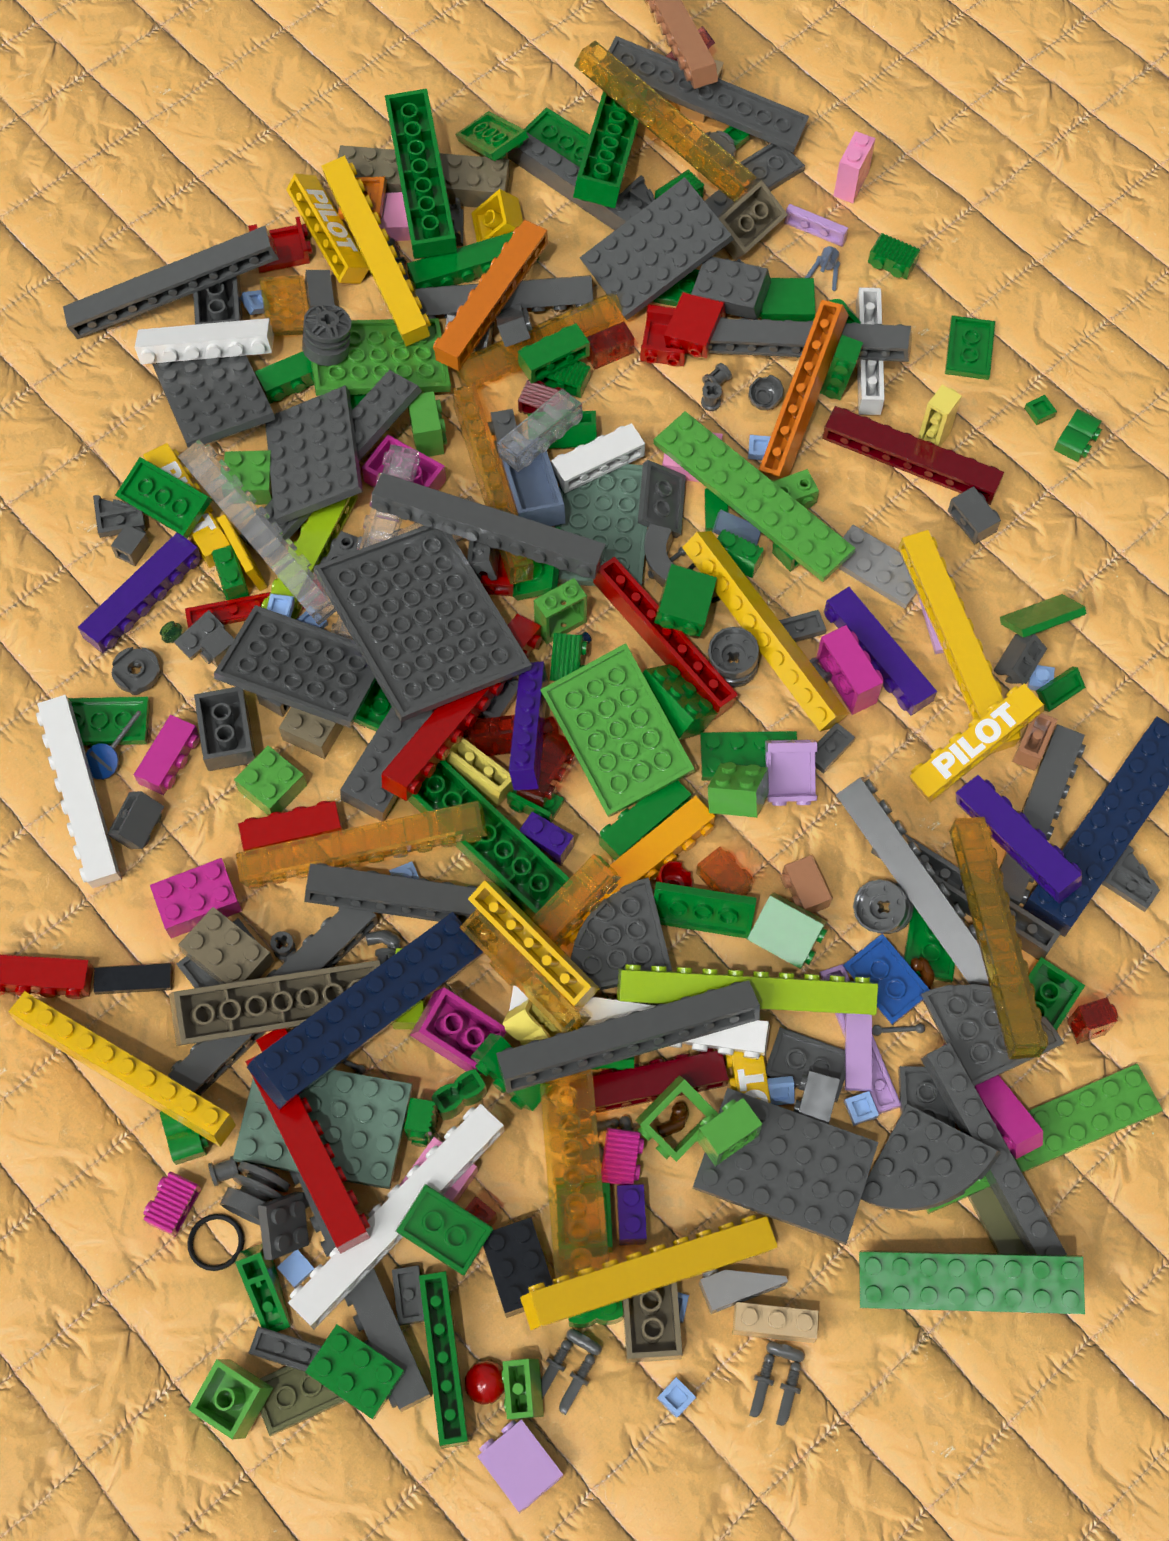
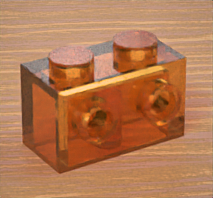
M720 846L697 865L696 874L712 891L745 896L752 890L753 878L746 869H741L736 864L734 856L729 851H724Z

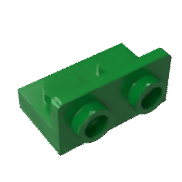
M539 786V789L513 790L507 794V804L515 812H524L528 815L534 812L551 823L564 803V798Z

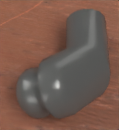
M388 930L365 934L368 946L383 943L390 949L396 950V948H401L400 937Z

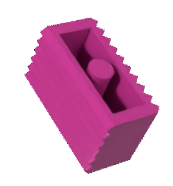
M607 1127L600 1175L601 1182L633 1185L634 1180H639L640 1165L636 1164L637 1154H642L644 1138H640V1132Z
M170 1171L167 1177L163 1176L157 1186V1191L159 1192L154 1201L150 1200L146 1205L143 1213L145 1215L144 1221L176 1237L202 1189L198 1184Z

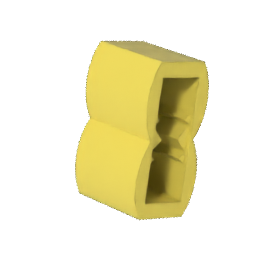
M531 999L507 1012L503 1021L506 1032L520 1041L521 1045H526L534 1040L547 1039L562 1033L556 1023L546 1017L541 1007Z

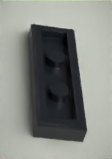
M171 963L94 968L95 995L172 990Z

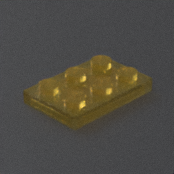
M303 275L260 277L259 284L264 316L270 319L274 336L302 335L304 315L309 310Z

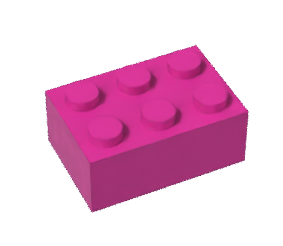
M389 435L384 438L362 467L364 482L374 488L382 473L438 491L446 481L445 466Z
M847 625L822 636L816 658L819 660L821 667L826 672L832 674L830 681L851 715L876 704L883 685V677L880 671L875 670L872 666L869 654L861 649L857 635L853 631L851 632Z
M222 858L150 885L163 925L171 939L190 932L212 907L226 917L242 912Z
M443 987L433 993L410 1036L461 1069L469 1071L476 1069L475 1065L477 1063L471 1056L487 1036L493 1033L504 1037L506 1030L502 1024Z

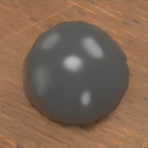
M773 375L763 378L758 377L749 387L748 398L751 404L759 410H771L782 400L784 388L781 381Z

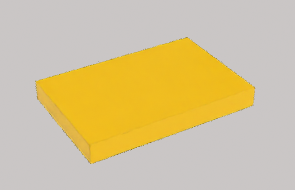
M223 514L217 519L245 572L260 592L266 589L267 584L247 546L240 538V533L226 515Z

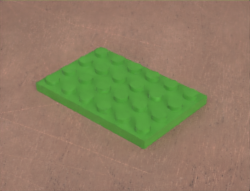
M439 318L429 319L431 324L428 327L429 337L407 347L393 319L351 320L349 354L346 359L337 365L331 366L318 365L311 361L316 396H321L344 385L350 391V395L367 394L388 370L418 385L422 391L421 393L432 391L450 392L451 390L448 367L435 360V351L433 349L436 339L442 336Z
M626 643L540 689L608 817L695 771Z

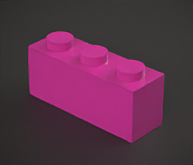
M170 714L133 774L139 785L163 796L167 789L172 788L175 783L176 774L179 769L184 768L188 760V754L199 743L200 735L195 725Z
M999 1075L975 1086L977 1093L1015 1159L1043 1145L1042 1128Z

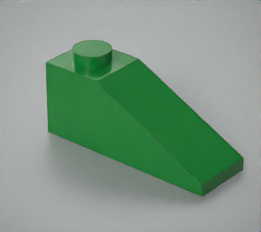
M262 1244L241 1251L235 1264L261 1327L275 1332L291 1327L273 1260H264Z

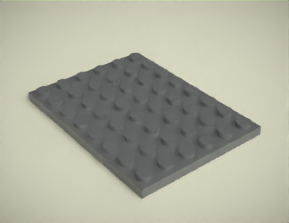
M422 526L314 566L315 575L400 722L531 670L532 664L451 534L432 527Z

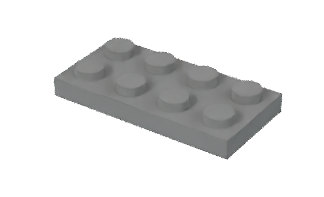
M852 525L843 538L855 547V553L838 569L906 609L917 594V590L901 553L857 526Z

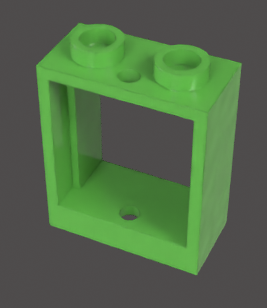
M575 578L534 600V622L541 625V637L546 644L553 641L554 633L567 634L587 623V595Z
M679 1075L635 1121L641 1126L638 1131L648 1141L653 1138L659 1144L656 1149L666 1159L671 1156L677 1162L697 1141L699 1128L702 1127L700 1123L712 1114L714 1117L719 1114ZM682 1092L705 1117L673 1149L649 1124Z

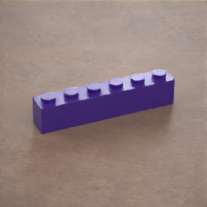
M178 533L172 536L78 626L82 637L102 654L114 647L117 640L124 633L129 632L141 617L149 613L151 607L157 601L162 600L174 585L182 581L183 576L188 571L194 569L199 564L202 558L198 547Z
M847 587L826 601L824 614L830 623H834L838 629L847 625L849 630L857 635L861 649L869 654L874 669L880 671L883 677V687L887 692L895 696L902 710L907 711L912 716L934 701L937 690L850 587Z
M530 662L532 664L531 670L519 674L509 773L514 790L539 789L547 703L540 689L548 686L549 682L544 662Z
M977 775L956 792L957 804L1058 903L1082 886L1081 869L1074 862L1070 863L1065 859L1062 850L1056 845L1052 846L1040 829L1037 828L1035 830L1022 812L1018 813L1013 809L1009 799L1005 796L1001 797L989 780L986 779L984 781Z

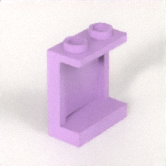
M814 739L765 741V767H768L769 794L766 799L768 802H772V805L785 806L788 801H796L797 805H811V801H817L815 786V752H817V742Z
M522 1419L518 1423L513 1420L501 1430L503 1435L496 1441L491 1438L479 1448L481 1454L477 1456L519 1514L564 1477Z

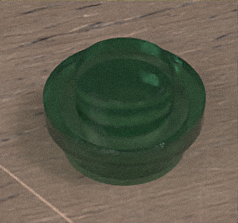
M174 621L166 623L160 630L162 640L165 643H174L182 635L183 627Z

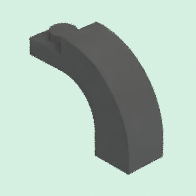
M650 523L644 541L646 562L653 578L664 587L671 564H674L668 557L673 541L672 529Z

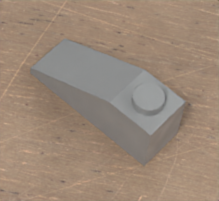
M718 1269L702 1274L704 1278L700 1279L699 1286L710 1314H714L734 1306L736 1302L742 1303L783 1287L787 1284L788 1280L786 1276L734 1270L719 1272Z

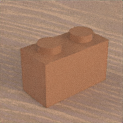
M1041 713L1026 727L1012 762L1035 771L1058 719Z
M812 855L784 865L781 881L784 888H789L791 892V902L811 913L830 906L832 897Z

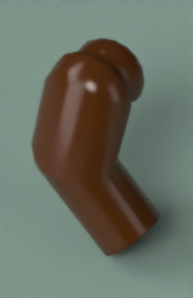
M924 957L913 958L911 960V968L914 972H920L921 980L932 990L935 973L928 960Z
M683 1103L674 1104L669 1122L657 1126L658 1133L662 1138L684 1129L688 1118V1110Z

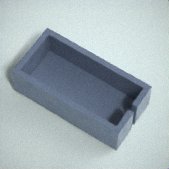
M538 440L523 443L525 463L522 464L519 444L498 448L500 468L514 514L548 526L565 524L564 502L544 441Z

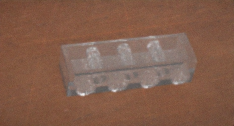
M561 389L497 443L499 458L517 472L529 466L533 459L540 453H544L553 442L562 438L566 431L581 421L583 418L582 403L564 389Z

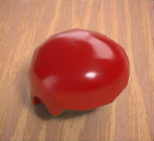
M669 861L664 864L655 879V886L656 882L693 887L691 872L686 871L682 867V862Z
M492 1360L480 1361L468 1370L465 1376V1391L472 1401L481 1405H487L496 1402L502 1396L505 1388L502 1380L503 1367L501 1364Z

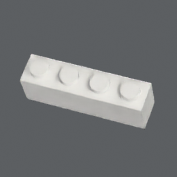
M631 423L626 426H620L607 435H601L586 445H579L571 452L558 455L551 460V465L558 484L563 492L567 493L645 456V442Z

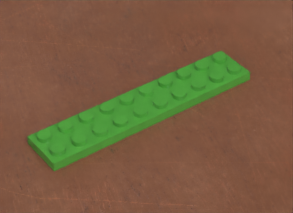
M686 411L653 439L655 446L820 581L824 582L855 553L854 546Z
M1135 1064L1029 1110V1114L1043 1130V1145L1015 1159L1021 1172L1024 1173L1157 1115L1163 1109L1139 1065ZM984 1176L966 1189L963 1195L938 1207L926 1209L927 1213H933L989 1187L990 1184Z

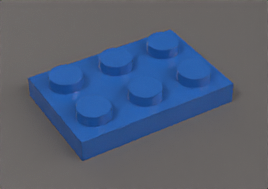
M883 934L843 965L854 980L855 977H870V982L878 984L877 1008L892 1026L923 1001L920 995L930 990Z

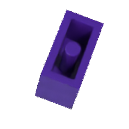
M531 812L519 830L551 861L560 866L574 847V836L534 812Z
M644 1184L617 1186L619 1245L646 1244Z

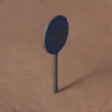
M138 710L111 746L99 743L93 745L87 751L86 756L93 778L104 780L110 778L116 772L119 758L115 748L141 715V711Z

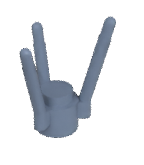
M832 246L825 247L821 256L817 257L816 262L805 278H810L819 265L821 266V272L833 268L832 290L836 291L838 268L840 266L838 261L839 251Z

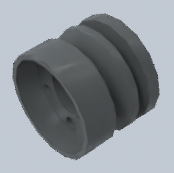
M319 304L310 308L304 315L302 350L310 361L318 365L331 366L339 364L348 356L352 321L344 309L332 304Z
M739 627L724 628L714 635L708 649L709 663L732 688L741 687L751 682L757 674L759 666V648L754 636L747 630Z
M879 879L869 881L860 887L854 898L853 909L860 925L868 931L891 934L907 927L913 917L914 905L898 883ZM883 903H890L888 906L890 912H882L884 910Z
M240 1162L237 1169L247 1177L234 1174L232 1179L242 1187L240 1190L228 1187L219 1205L247 1221L260 1225L258 1205L282 1197L275 1190L288 1192L291 1185L270 1169L257 1164Z

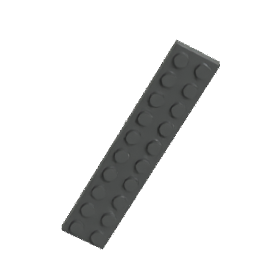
M615 36L600 66L599 72L794 152L809 118L808 115L719 78L718 82L694 89L691 82L686 81L684 69L680 70L678 61L618 36Z
M388 370L352 410L359 461L422 392L418 385L391 370ZM272 499L239 536L246 544L271 560L313 512L279 525L275 521Z

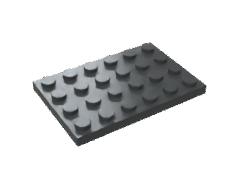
M684 177L583 254L580 259L624 318L628 320L734 239Z
M246 355L152 364L188 450L275 420L274 413Z
M346 385L274 414L275 420L265 423L268 450L271 451L270 476L274 517L279 525L363 492L350 391Z
M257 605L252 609L214 672V679L349 728L352 726L376 681L354 640Z
M727 1088L718 1114L723 1112L722 1107L731 1100L735 1099L738 1102L744 1098L763 1124L759 1137L716 1167L707 1154L704 1153L692 1189L846 1245L879 1142Z

